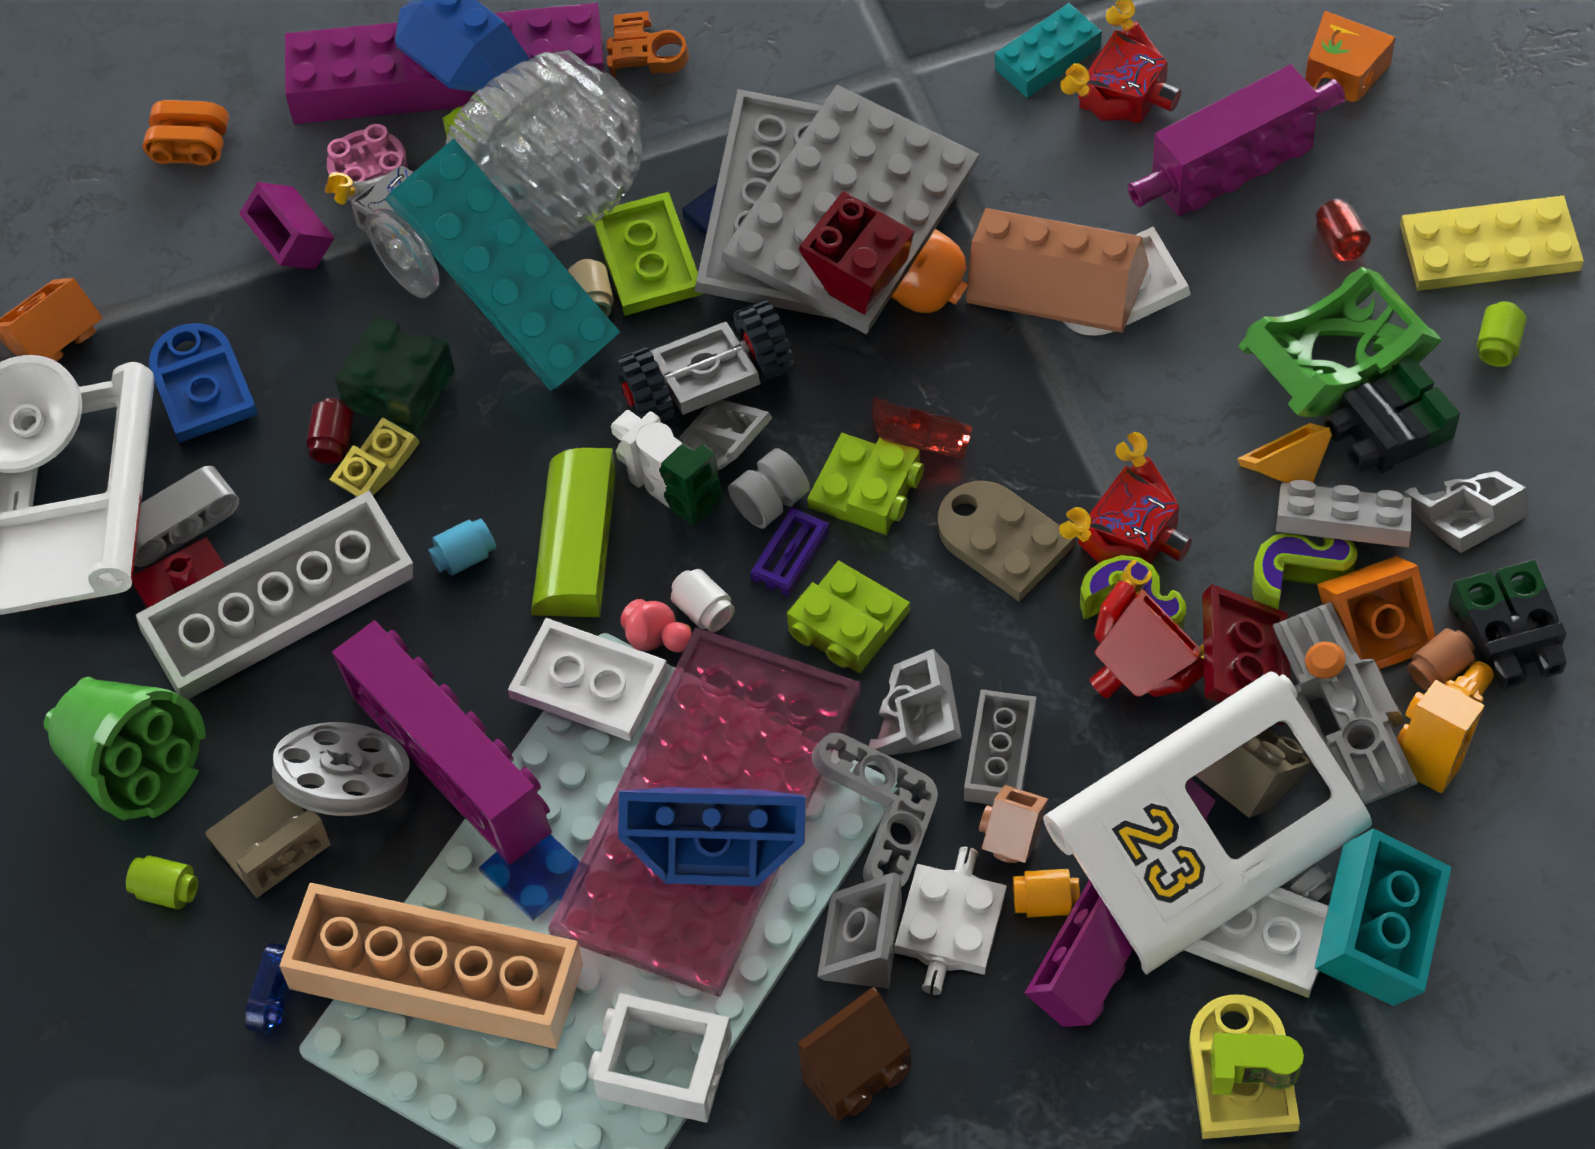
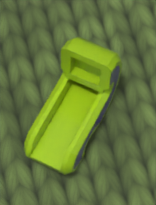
M1282 533L1273 535L1261 544L1254 561L1252 576L1254 600L1279 609L1282 580L1317 585L1355 571L1357 549L1354 543L1350 540L1323 537L1322 546H1318L1301 534Z
M1120 555L1100 562L1085 575L1080 593V609L1084 619L1099 613L1103 601L1117 582L1122 581V572L1131 561L1137 560L1136 564L1131 568V575L1137 580H1143L1145 575L1151 570V579L1142 589L1184 631L1186 603L1175 590L1170 591L1168 596H1162L1160 594V576L1154 566L1142 558Z

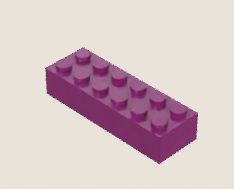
M374 620L332 651L353 700L384 733L394 738L405 749L408 758L510 866L552 833L546 817L550 809L543 798L537 793L541 790L540 783L529 769L524 767L519 770L512 763L514 758L502 741L496 739L492 742L485 735L487 730L475 713L469 711L465 714L458 707L460 705L458 698L445 683L439 687L432 680L434 678L432 671L419 656L412 659L406 653L408 651L407 646L394 630H390L387 633Z

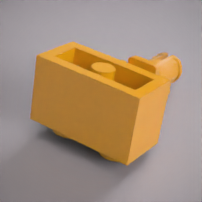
M1475 661L1469 666L1464 675L1459 676L1456 681L1449 680L1443 684L1435 680L1425 694L1417 692L1405 716L1411 719L1410 724H1405L1397 737L1398 743L1416 780L1441 794L1461 769L1485 705L1482 704L1484 699L1481 695L1494 678L1492 668L1486 663Z

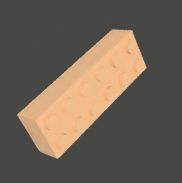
M310 883L279 966L290 990L557 1049L583 968V961L578 941Z

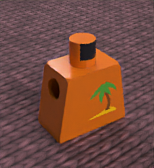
M1325 11L1308 57L1305 80L1315 90L1334 79L1342 86L1345 100L1350 102L1359 101L1390 66L1395 37Z

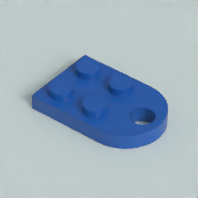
M201 323L184 324L169 330L156 341L150 353L149 366L154 374L155 384L178 443L258 415L230 342L219 329ZM185 341L196 343L189 351L180 352L176 350L177 346Z

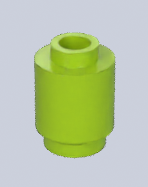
M1502 301L1485 309L1477 341L1479 358L1484 363L1496 367H1505L1510 365L1512 360L1518 356L1527 316L1516 304Z
M150 855L144 859L135 858L126 876V890L128 893L135 894L137 900L177 910L182 909L187 902H192L198 889V878L194 876V870L191 865Z

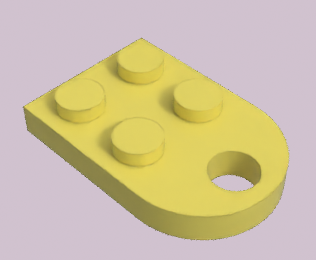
M1226 995L1207 1003L1196 1015L1192 1023L1189 1039L1202 1139L1299 1131L1300 1120L1294 1085L1287 1089L1278 1090L1264 1083H1234L1231 1095H1212L1210 1050L1213 1034L1238 1033L1286 1036L1284 1026L1278 1015L1264 1002L1246 995ZM1229 1011H1236L1243 1014L1248 1023L1245 1027L1234 1030L1226 1027L1222 1023L1221 1017Z

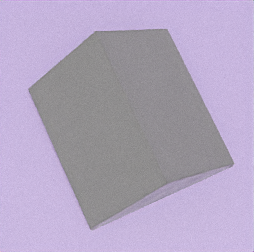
M893 872L832 894L829 902L818 978L824 981L889 988L894 960V945L898 934L902 908L900 875Z

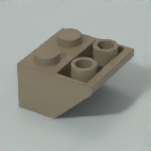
M1267 728L1195 776L1247 817H1252L1267 812L1309 770L1312 762L1302 754L1303 748L1297 742L1288 737L1279 736L1270 728Z

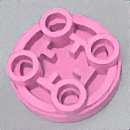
M371 124L364 130L355 131L342 138L334 139L327 147V170L329 175L338 172L349 176L352 181H367L386 175L397 167L404 166L408 169L407 156L402 143L394 135L388 133L387 128L381 124Z

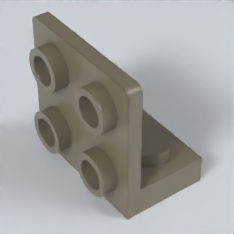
M274 783L212 826L205 833L209 842L256 898L331 845L320 817L314 811L307 810L304 812L300 806L286 799L278 791Z

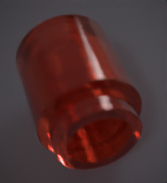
M1335 199L1325 203L1317 211L1316 227L1337 260H1354L1364 254L1370 244L1371 237L1350 204H1346L1341 199Z

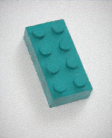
M1068 3L995 53V70L1028 98L1066 72L1071 65L1079 63L1101 48L1102 31Z

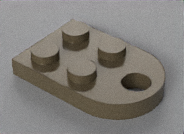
M972 481L962 484L945 496L938 510V532L944 546L952 554L1018 602L1075 546V538L1066 539L1061 536L1059 524L1005 486L995 482ZM959 504H970L975 507L976 511L969 516H960L953 509Z

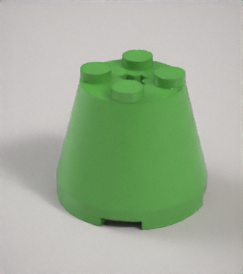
M84 677L65 693L56 707L51 709L44 719V729L48 732L49 743L54 754L97 805L119 819L126 821L127 819L140 818L146 815L155 818L163 814L185 795L199 770L194 768V764L197 759L200 740L206 738L202 716L194 704L170 690Z

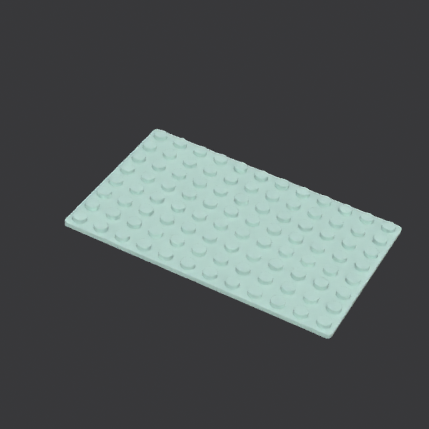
M608 633L599 635V637L633 648L632 645ZM667 664L668 669L631 741L543 711L513 752L514 761L512 763L519 770L524 767L529 769L540 783L541 790L537 793L543 798L550 809L546 817L552 833L509 866L465 819L404 903L578 941L583 968L557 1049L334 999L301 1043L300 1053L305 1060L459 1149H668L687 1118L597 1098L594 1082L592 1079H589L588 1072L593 1053L595 1051L601 1052L606 1037L602 1036V1025L607 1009H615L619 993L729 1017L732 1040L727 1053V1059L828 906L832 894L838 891L878 830L886 807L821 775L812 762V752L819 741ZM831 748L829 750L832 754L830 761L837 764L840 761L838 751ZM853 760L851 762L854 764V766L850 769L851 773L853 772V769L855 768L857 763H859L856 760ZM867 766L865 767V777L873 785L883 786L885 776ZM897 781L894 784V786L890 789L891 793H894L898 789L897 787H895L898 783ZM683 787L755 789L806 796L805 843L759 886L665 884L629 847L618 839L619 791ZM629 1021L614 1072L689 1089L704 1037Z

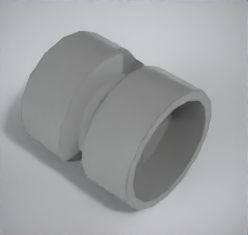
M774 448L757 462L758 469L756 471L747 470L728 487L729 495L740 513L751 524L762 529L783 513V505L791 507L810 490L809 481L802 468L790 455L777 448Z

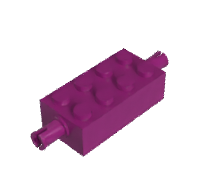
M1289 64L1156 132L1154 136L1152 173L1136 182L1128 184L1129 188L1127 190L1132 202L1140 208L1161 196L1179 217L1191 210L1201 209L1210 200L1226 192L1231 193L1237 190L1243 183L1259 175L1270 173L1276 166L1293 157L1299 158L1313 148L1317 115L1345 102L1344 90L1334 79L1314 90L1295 67Z

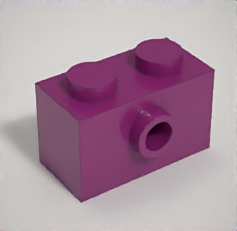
M257 182L239 212V215L280 266L316 269L335 239L293 186Z

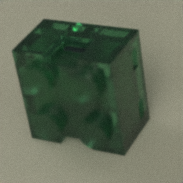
M374 315L334 378L340 399L349 408L381 420L383 417L400 428L416 434L454 373L455 368L448 341L426 333L423 336L413 337L401 332L399 323Z

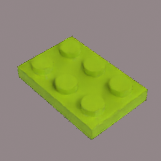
M669 192L591 212L592 223L624 316L703 295V293L695 292L698 271Z

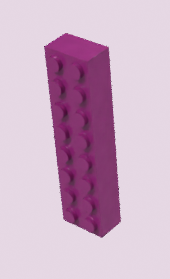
M598 3L494 13L505 21L537 69V74L518 88L528 101L607 94L603 33ZM398 22L285 33V96L293 124L455 109L482 96L485 92L450 89L398 49L395 45Z

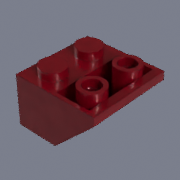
M843 190L801 243L799 252L830 296L866 315L908 260L914 230Z

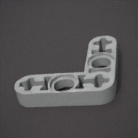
M830 733L813 749L812 762L816 770L824 777L886 807L864 866V882L883 876V871L879 868L887 863L892 855L897 858L892 861L889 874L894 872L900 875L902 887L910 876L937 802V787L926 774L845 734ZM832 747L839 750L838 758L840 761L837 764L830 761L832 754L829 750ZM855 758L860 759L859 763H857V765L853 769V772L851 773L850 769L854 766V764L851 762ZM867 765H874L882 770L885 776L883 786L873 785L865 777V767ZM897 778H899L900 781L895 786L898 789L894 793H891L890 789L896 783ZM912 787L918 789L917 797L921 799L917 804L911 801L912 793L909 790ZM893 823L903 824L907 827L911 836L909 844L902 845L893 839L890 832Z

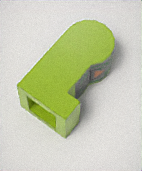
M1214 1033L1210 1050L1212 1095H1231L1234 1083H1264L1278 1090L1291 1087L1296 1083L1300 1075L1304 1057L1302 1047L1296 1040L1284 1035Z

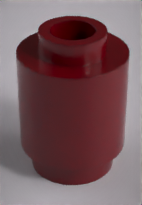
M327 398L312 407L306 445L309 448V456L317 462L325 464L339 463L343 455L348 452L354 412L344 401Z

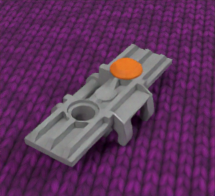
M1326 603L1274 624L1273 629L1299 683L1294 686L1298 695L1296 700L1364 805L1416 785L1417 780L1389 724L1391 721L1393 727L1400 726L1404 721L1403 716L1393 701L1384 682V677L1374 659L1360 660L1357 653H1355L1332 603ZM1322 698L1326 706H1330L1339 726V731L1327 735L1326 739L1309 704V701ZM1374 736V743L1369 748L1363 750L1353 748L1354 745L1368 741Z

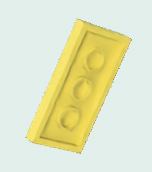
M1564 195L1401 216L1400 228L1417 291L1582 270L1584 260Z

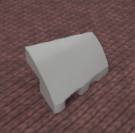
M1498 471L1479 474L1471 479L1444 481L1445 491L1422 495L1416 487L1404 491V497L1411 498V509L1438 537L1460 553L1528 517L1526 487Z
M932 649L895 664L889 679L890 691L882 701L879 714L884 718L878 739L870 740L869 747L888 756L925 750L962 738L949 666L939 654Z

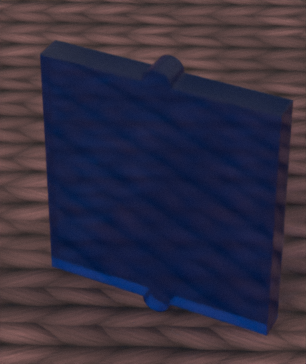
M551 834L510 865L496 852L479 866V871L532 921L557 900L563 901L566 897L565 893L589 873L588 868Z

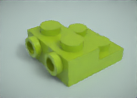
M841 432L807 498L808 508L887 535L893 521L899 522L904 515L908 501L906 496L910 488H917L923 476L924 464L920 463V450L881 436L877 443L874 444Z
M838 560L819 585L812 582L787 612L788 631L799 643L805 646L813 645L826 653L827 657L837 666L843 668L848 666L860 674L910 612V602Z

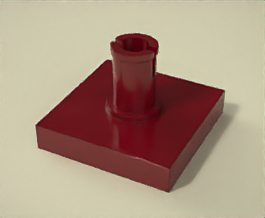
M205 537L133 575L132 584L145 606L149 608L219 571L225 565L208 538Z

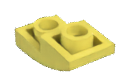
M382 417L360 449L354 445L329 480L356 497L369 490L374 495L396 474L420 442L413 434Z

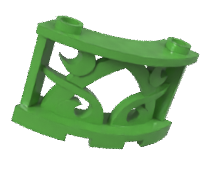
M1361 267L1347 276L1338 289L1314 305L1290 315L1279 317L1264 316L1261 320L1256 321L1248 328L1246 337L1238 347L1243 353L1255 354L1293 397L1288 405L1298 416L1318 417L1329 415L1333 412L1334 406L1341 404L1344 393L1352 389L1356 390L1366 383L1375 382L1397 370L1398 363L1404 359L1413 356L1420 363L1439 345L1442 339L1433 329L1427 327L1388 285L1380 273ZM1376 290L1388 303V306L1377 320H1371L1375 307L1374 298L1366 308H1358L1357 306ZM1394 311L1409 326L1407 329L1388 323ZM1327 335L1361 337L1355 353V366L1347 368L1332 361L1312 360V350L1318 337ZM1375 341L1372 352L1378 351V353L1370 357L1365 351Z

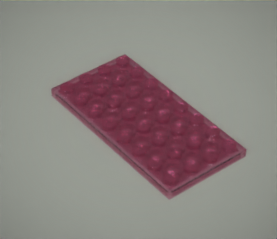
M695 627L548 926L549 934L578 941V945L582 948L721 997L779 868L759 886L665 884L629 847L618 839L619 791L666 787L769 790L806 796L807 809L822 776L813 765V749L828 734L842 733L859 696L860 682ZM832 747V748L829 750V752H830L831 754H832V752H833V750H834V747Z

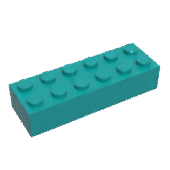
M454 138L394 188L385 198L386 202L550 391L561 385L620 333Z

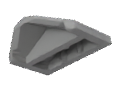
M719 400L709 404L679 438L684 445L693 451L701 444L714 451L719 471L745 450L769 423L772 416L767 411Z

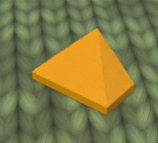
M1308 423L1237 459L1241 467L1284 483H1290L1293 480H1306L1313 483L1332 435L1328 427Z

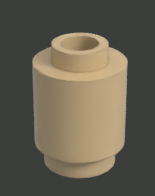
M583 259L576 262L568 269V272L608 317L614 300L606 266L592 259Z

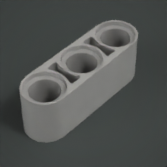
M205 466L197 469L141 503L135 566L145 567L158 561L234 513L239 505V498L215 467Z

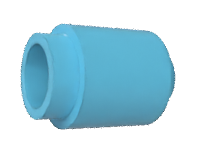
M481 518L474 522L468 519L433 537L434 547L428 549L438 571L447 570L453 576L489 558L488 553L496 549V544L487 525Z

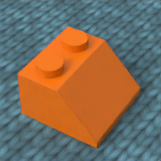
M75 278L55 279L0 318V341L15 356L38 355L57 362L64 356L61 351L62 348L72 341L79 344L92 336L97 331L93 325L102 320L103 317Z
M1394 556L1317 584L1322 605L1329 602L1332 603L1359 659H1374L1379 669L1412 658L1414 653L1436 636L1418 565L1399 556Z

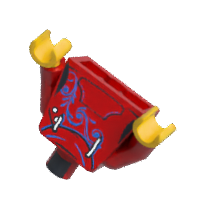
M1117 0L1116 7L1112 6L1106 11L1107 22L1113 26L1121 25L1123 30L1121 32L1114 31L1089 70L1087 71L1083 65L1075 63L1066 70L1067 76L1061 81V90L1068 95H1073L1077 92L1079 94L1078 100L1080 101L1079 107L1091 111L1101 121L1127 120L1135 123L1142 122L1153 105L1172 112L1175 110L1181 97V89L1166 84L1167 60L1151 42L1138 21L1132 22L1130 19L1135 13V6L1132 0Z
M1139 432L1130 433L1127 435V438L1133 445L1134 451L1132 452L1125 442L1117 444L1115 453L1122 461H1132L1133 466L1130 468L1125 465L1090 514L1081 507H1075L1068 511L1066 516L1073 523L1071 521L1062 523L1059 527L1060 534L1066 539L1078 537V544L1098 563L1120 555L1140 557L1152 564L1160 552L1177 561H1181L1189 551L1192 539L1176 531L1179 505L1151 458L1143 456L1148 446L1146 438Z

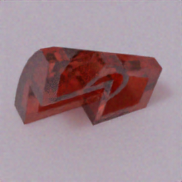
M874 397L872 403L873 422L877 434L882 440L964 460L972 426L957 419L914 407L887 402L886 399Z

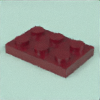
M1211 584L1202 593L1205 698L1221 703L1268 672H1274L1278 676L1285 675L1291 681L1290 663L1273 629L1274 624L1288 619L1287 612ZM1279 721L1275 724L1283 727L1286 723Z

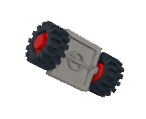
M764 300L733 313L734 325L737 328L735 331L740 342L725 321L649 351L648 347H643L615 358L613 362L615 365L614 369L628 409L641 419L651 411L660 417V422L673 418L675 414L672 407L673 402L669 394H671L684 415L760 385V382H765L793 371L794 361L792 359L794 357L789 349L791 345L789 339L785 336L784 326H781L780 318L777 313L775 314L772 304H769L768 300Z

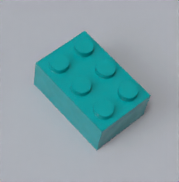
M1374 828L1343 844L1314 969L1392 1006L1424 993L1452 867Z

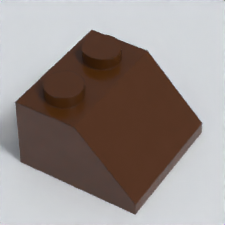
M874 987L798 1042L802 1081L837 1122L847 1114L854 1116L863 1111L870 1104L875 1093L885 1086L891 1088L900 1083L907 1076L911 1067V1047L880 993Z

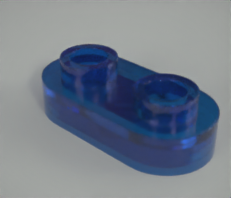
M269 943L263 952L246 1007L245 1025L249 1031L268 1034L273 1025L278 1026L281 1023L285 1007L282 997L287 982L279 965L287 945Z

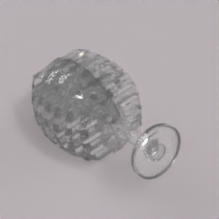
M570 50L541 53L534 56L535 58L529 59L528 62L523 61L490 80L458 112L454 120L456 124L454 126L451 125L446 139V144L453 138L459 143L548 248L560 244L561 241L572 239L589 226H594L605 216L603 213L605 210L610 213L621 201L620 197H624L632 186L633 179L639 171L642 156V143L640 142L641 127L636 119L637 117L640 120L635 103L614 77L606 71L604 74L597 68L587 65ZM379 208L370 213L365 220L366 231L375 252L387 270L413 295L427 298L433 294L439 287V271L432 253L418 232L402 216L390 209Z

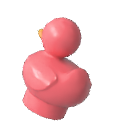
M636 599L630 602L622 612L621 625L625 629L628 642L636 650L642 652L650 651L664 644L672 652H682L691 645L692 632L690 626L676 622L674 612L668 605L662 602H646L643 599Z

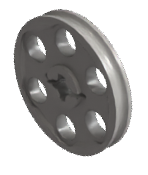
M327 722L305 726L289 733L280 740L273 753L272 779L278 791L292 803L317 813L335 816H355L376 812L395 803L404 794L408 784L409 758L405 749L386 733L364 725ZM319 742H332L334 745H321ZM363 749H376L379 752L371 753L363 751ZM299 759V760H303V761H305V762H304V763H292V762H289V761H287V760ZM387 773L394 777H380L377 774ZM312 784L319 786V788L310 789L302 787V785ZM356 791L365 795L353 796L347 794V792Z

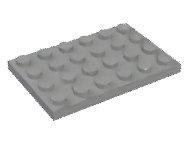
M836 85L723 249L721 262L867 334L977 165L979 154L852 91ZM843 190L914 230L908 260L866 315L830 296L799 252L801 243Z
M737 89L695 292L751 303L768 300L769 304H772L773 307L833 318L721 262L723 249L822 105Z

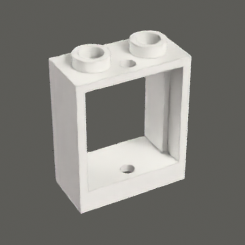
M619 993L615 1009L608 1008L603 1020L602 1036L606 1038L602 1051H595L593 1053L589 1066L588 1077L594 1082L597 1098L707 1123L732 1040L729 1017ZM629 1021L704 1037L689 1089L614 1072Z

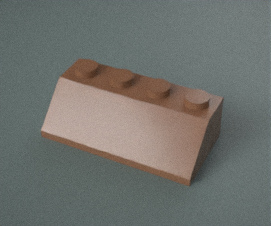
M985 208L972 240L966 301L970 304L1123 333L1149 266L1143 238L1138 235Z

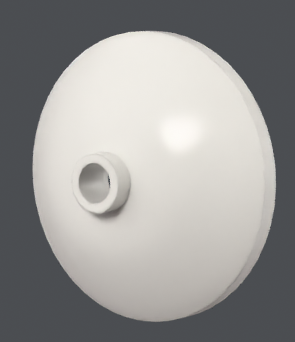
M22 355L0 362V472L2 473L25 472L44 465L55 458L68 445L78 428L82 413L80 389L73 376L61 364L52 359L38 355ZM32 423H35L32 428L28 429Z

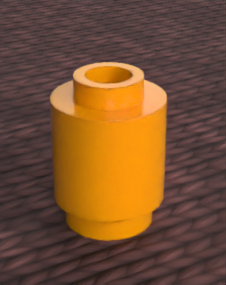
M1069 869L1024 871V876H1013L1015 914L1026 913L1027 918L1069 915L1072 911V906L1076 904L1080 897L1079 878H1070Z

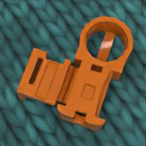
M648 11L614 15V41L612 37L607 40V51L609 54L607 56V65L610 74L616 78V69L647 65L651 74L678 72L685 67L689 60V51L685 38L675 30H663L654 33L645 32L646 27H652ZM667 44H677L682 47L678 55L675 56L656 55L658 49Z

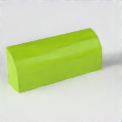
M612 448L569 449L554 456L549 463L531 615L601 616L616 478Z

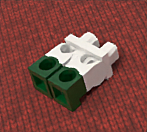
M626 410L612 423V434L621 440L616 449L617 459L627 466L629 481L637 488L644 484L646 490L653 497L692 526H695L722 500L720 480L717 476L716 455L707 446L701 444L693 451L674 438L672 430L667 425L661 423L660 417L651 411L641 419L630 410Z

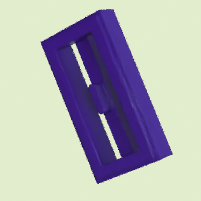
M791 507L751 570V581L758 584L760 581L766 583L767 588L774 590L777 587L781 589V594L789 597L830 532L829 523ZM796 523H803L784 551L785 553L773 572L767 571ZM812 528H814L815 530L812 533L811 537L807 541L806 545L802 549L801 553L797 557L796 561L794 562L786 577L783 578L782 576L786 572L787 568L791 564L792 560L796 556L797 552L801 548L802 544L806 540Z

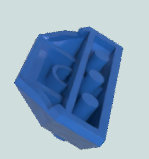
M411 0L400 8L395 36L396 47L450 89L472 92H496V95L508 97L537 74L536 67L505 21L477 0Z
M683 787L619 791L618 839L629 847L665 884L759 886L805 843L806 796L755 789Z

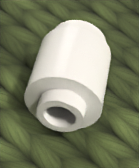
M686 570L678 575L672 583L671 601L700 629L716 632L723 628L732 618L735 607L731 604L730 596L703 570Z

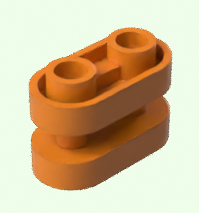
M158 101L151 108L148 121L150 128L145 133L142 145L143 151L151 160L160 164L191 163L208 165L215 163L221 157L224 144L222 136L227 131L229 114L222 106L212 102Z

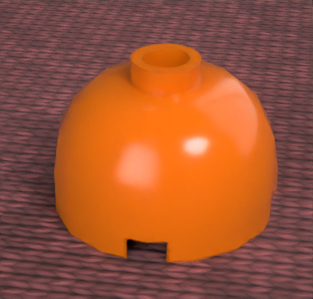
M935 229L891 298L908 309L928 314L939 311L948 301L956 305L969 285L962 280L967 265L965 255L960 247L948 236Z

